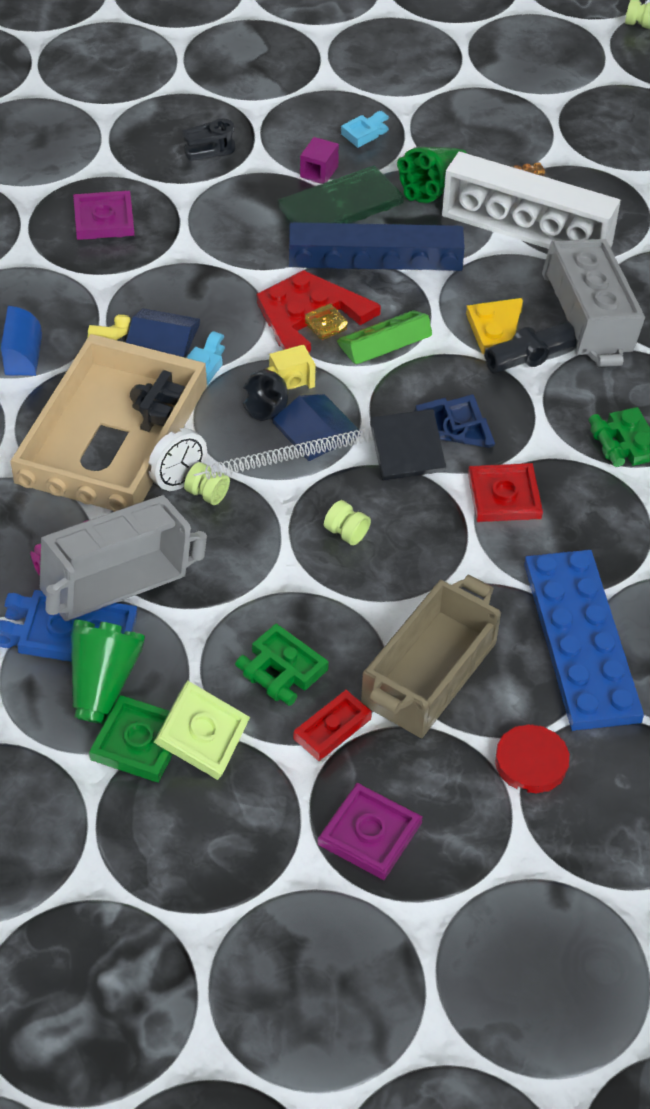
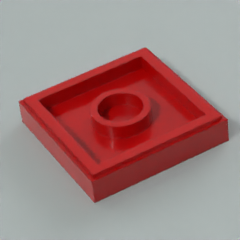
M533 463L469 466L468 478L476 522L542 519L543 509Z

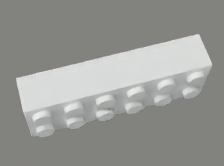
M459 151L446 170L442 216L549 249L551 241L606 239L611 248L621 200Z

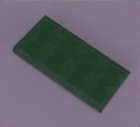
M373 165L278 200V208L291 222L350 224L403 204L404 195Z

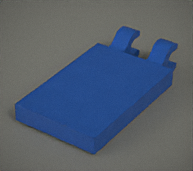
M34 590L32 598L16 593H8L4 607H7L5 618L20 620L26 617L24 625L0 620V647L11 648L18 645V653L72 662L71 632L74 620L94 623L95 628H99L100 622L122 626L121 633L124 634V631L133 632L137 606L113 603L65 621L59 613L50 615L46 612V596L40 590Z

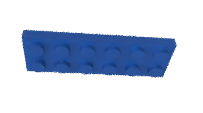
M592 550L526 556L525 570L571 731L642 723L644 717L642 706Z

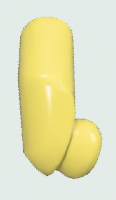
M117 315L114 318L115 325L110 327L89 325L88 337L90 334L118 340L128 334L131 318L128 315Z

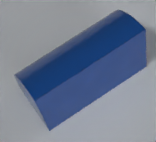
M8 306L1 343L5 375L36 376L42 328L33 314L14 306Z

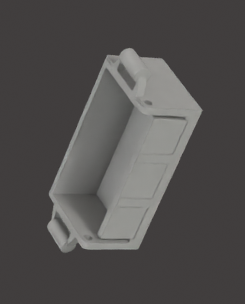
M607 240L551 241L542 275L545 280H550L567 320L574 327L575 336L578 341L576 347L578 354H588L596 362L597 367L622 366L623 352L634 351L645 316Z
M161 495L41 537L40 590L46 596L45 610L50 615L59 613L65 621L185 577L187 567L197 560L204 559L207 535L202 531L190 533V524L168 499ZM190 542H192L191 556H189Z

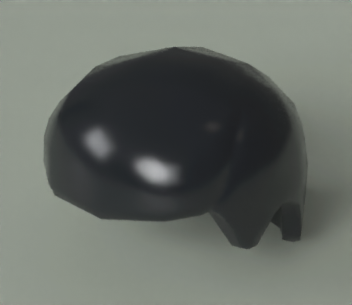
M267 369L256 371L250 375L247 383L243 386V389H246L248 392V397L243 406L254 419L259 421L271 419L287 406V385L284 379L276 372Z

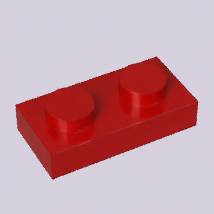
M345 690L293 731V739L315 759L320 761L371 720L372 711L349 691Z

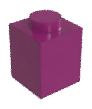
M313 137L300 155V178L325 185L338 167L339 144Z

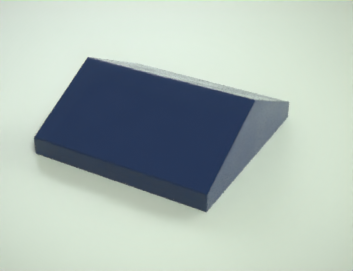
M143 308L132 317L126 343L186 358L199 328L200 319Z
M325 394L299 395L273 418V424L294 446L296 444L302 446L305 453L304 457L308 461L329 452L326 446L325 452L321 449V452L318 453L316 451V442H312V440L317 441L318 439L322 440L324 437L328 438L329 436H338L350 431H359ZM329 438L328 440L330 441V444H331V450H333L332 443H331L332 438ZM306 442H312L314 445V455L311 453V450L310 455H306ZM297 445L296 448L300 452V446Z

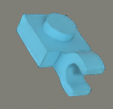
M383 111L376 112L368 119L361 115L341 125V135L358 148L378 138L379 134L382 135L389 130V127L382 123L389 119V116Z
M212 331L208 336L204 349L194 347L187 356L188 359L206 363L207 385L223 365L221 355L225 350V346L220 343L224 339V335Z

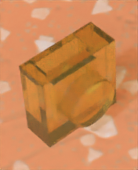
M331 303L305 314L306 325L321 340L347 330V320Z

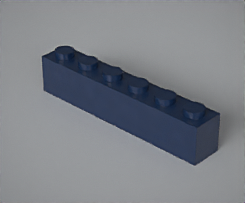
M290 222L289 268L463 270L465 251L463 226Z

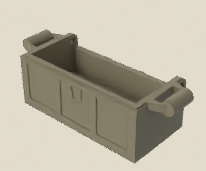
M469 574L465 579L452 585L440 579L363 672L361 702L373 712L422 739L496 644L501 612L499 609L489 605L494 587ZM464 587V588L468 589L469 591H471V592H473V593H475V594H477V595L483 597L484 600H482V599H480V598H478V597H476V596H474V595L468 593L467 591H465V590H463V589H461V588Z

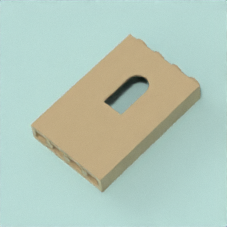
M90 334L10 462L14 483L26 488L48 492L55 496L77 500L84 504L106 508L114 512L143 502L153 484V480L149 477V471L151 472V465L149 464L150 455L156 444L170 432L176 434L181 431V428H184L207 386L206 363ZM163 370L172 372V382L185 386L182 395L176 405L167 404L174 407L164 426L154 424L150 432L141 430L140 425L144 419L142 414L132 407L133 402L130 399L131 389L138 384L146 385L150 383L153 385ZM101 425L129 432L107 468L100 471H90L81 465L80 460Z

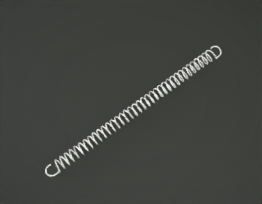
M370 427L339 434L338 436L324 437L322 440H312V442H316V451L320 453L321 449L323 452L326 451V446L331 451L329 438H332V447L336 450L337 445L339 448L342 447V443L344 447H347V441L350 446H352L353 442L357 445L358 440L362 443L363 438L365 442H368V436L373 441V436L371 439L369 432L372 434ZM309 441L305 444L307 456L310 455V450L313 455L315 454L314 445ZM296 444L295 446H286L279 450L274 449V451H278V459L282 462L283 457L280 450L283 449L284 459L288 461V454L285 449L289 448V457L293 460L294 455L290 448L294 447V454L298 459L299 452L296 446H300V455L304 457L305 453L302 446ZM269 450L268 453L263 452L262 454L258 453L257 455L252 454V456L248 455L246 456V458L241 457L240 459L236 458L235 460L231 459L230 461L234 462V470L236 473H238V466L235 462L236 460H239L240 470L243 472L244 465L241 461L242 458L245 459V467L247 470H249L250 466L247 457L251 458L250 463L253 469H255V462L252 458L253 456H256V464L259 468L261 466L260 460L258 458L259 454L262 455L261 460L263 466H266V459L263 455L264 453H267V461L269 465L272 464L269 452H272V458L275 464H277V457L274 451ZM224 461V463H228L229 473L232 474L233 469L230 461ZM219 462L218 465L214 463L212 466L207 465L206 472L194 474V476L206 473V477L209 480L210 473L207 471L208 466L211 467V473L213 478H216V473L213 468L214 465L217 466V473L219 477H221L222 475L219 464L223 465L222 469L225 476L227 475V469L224 463Z

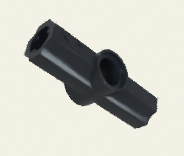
M569 321L536 332L531 327H525L519 330L512 340L485 348L484 357L487 367L492 373L524 363L529 367H537L543 364L550 354L576 346L577 339L574 327Z

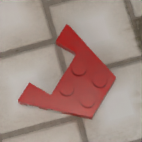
M304 270L257 293V304L268 326L272 327L278 345L283 350L304 345L308 353H310L311 343L298 331L339 309L359 325L379 316L381 312L380 304Z

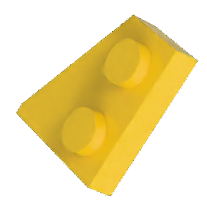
M522 298L467 305L466 316L482 354H485V348L512 340L516 333L522 310Z

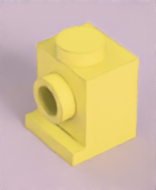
M304 345L269 354V367L266 369L278 373L284 379L288 390L303 385H308L309 389L315 387L316 364Z

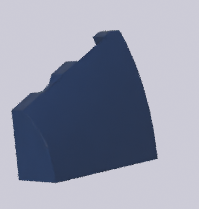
M474 394L450 401L442 398L415 406L414 411L434 410L440 440L487 448L494 447L495 442L487 420L482 418Z

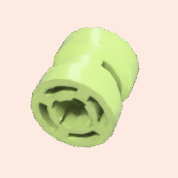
M631 0L625 24L634 25L638 22L642 28L650 29V2L641 5L640 0Z
M197 462L191 467L185 478L184 489L193 495L200 494L203 496L204 501L217 505L223 500L229 489L230 478L223 473L219 477L217 472H215L216 478H213L210 466L207 468V471L210 473L209 480L206 477V473L194 476V474L206 472L207 465Z
M340 500L328 511L324 520V527L334 534H341L345 542L354 546L366 535L371 519L362 512H354L350 504Z

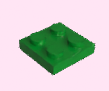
M120 695L89 751L90 760L159 783L173 754L155 744L154 741L170 711Z

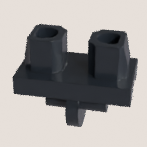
M163 370L153 385L150 383L146 385L138 384L131 389L130 399L133 402L132 407L139 411L144 419L140 425L141 430L150 432L154 424L164 426L174 407L167 404L176 405L182 395L185 386L172 382V372Z

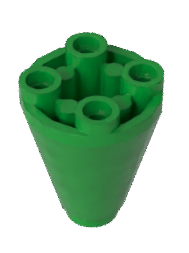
M415 147L407 151L397 161V168L405 197L410 201L416 200L420 203H429L440 198L444 193L447 168L459 151L466 152L458 148Z
M74 620L71 632L72 707L76 709L74 718L103 724L104 717L110 714L142 652L145 635L131 631H124V634H122V626L108 622H100L99 628H95L94 623Z

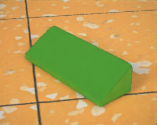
M413 310L343 336L337 340V343L353 363L360 364L431 337L432 329L429 315Z

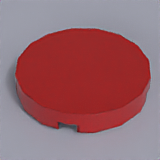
M528 724L514 727L502 736L497 744L495 765L499 775L509 786L515 789L520 787L527 789L528 793L537 794L551 791L562 783L569 768L570 753L566 743L555 732L543 726Z

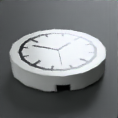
M181 428V431L176 434L170 432L156 444L149 459V464L151 465L149 477L161 489L174 491L183 488L185 478L191 467L197 462L205 464L207 456L206 442L194 430Z

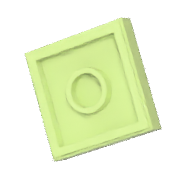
M187 680L154 743L218 780L223 775L250 717Z

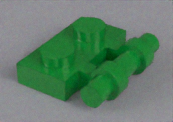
M638 407L609 413L608 421L602 420L599 414H594L589 418L588 421L591 425L590 430L595 440L600 441L603 446L602 453L607 460H611L614 467L622 466L625 463L624 458L628 457L632 466L650 462V426Z
M277 623L252 643V653L257 657L250 660L245 655H241L235 663V666L243 672V677L251 683L257 682L267 689L268 696L275 701L281 700L288 706H291L297 699V694L289 689V687L296 684L306 691L329 670L328 660ZM271 666L281 674L274 678L265 670Z

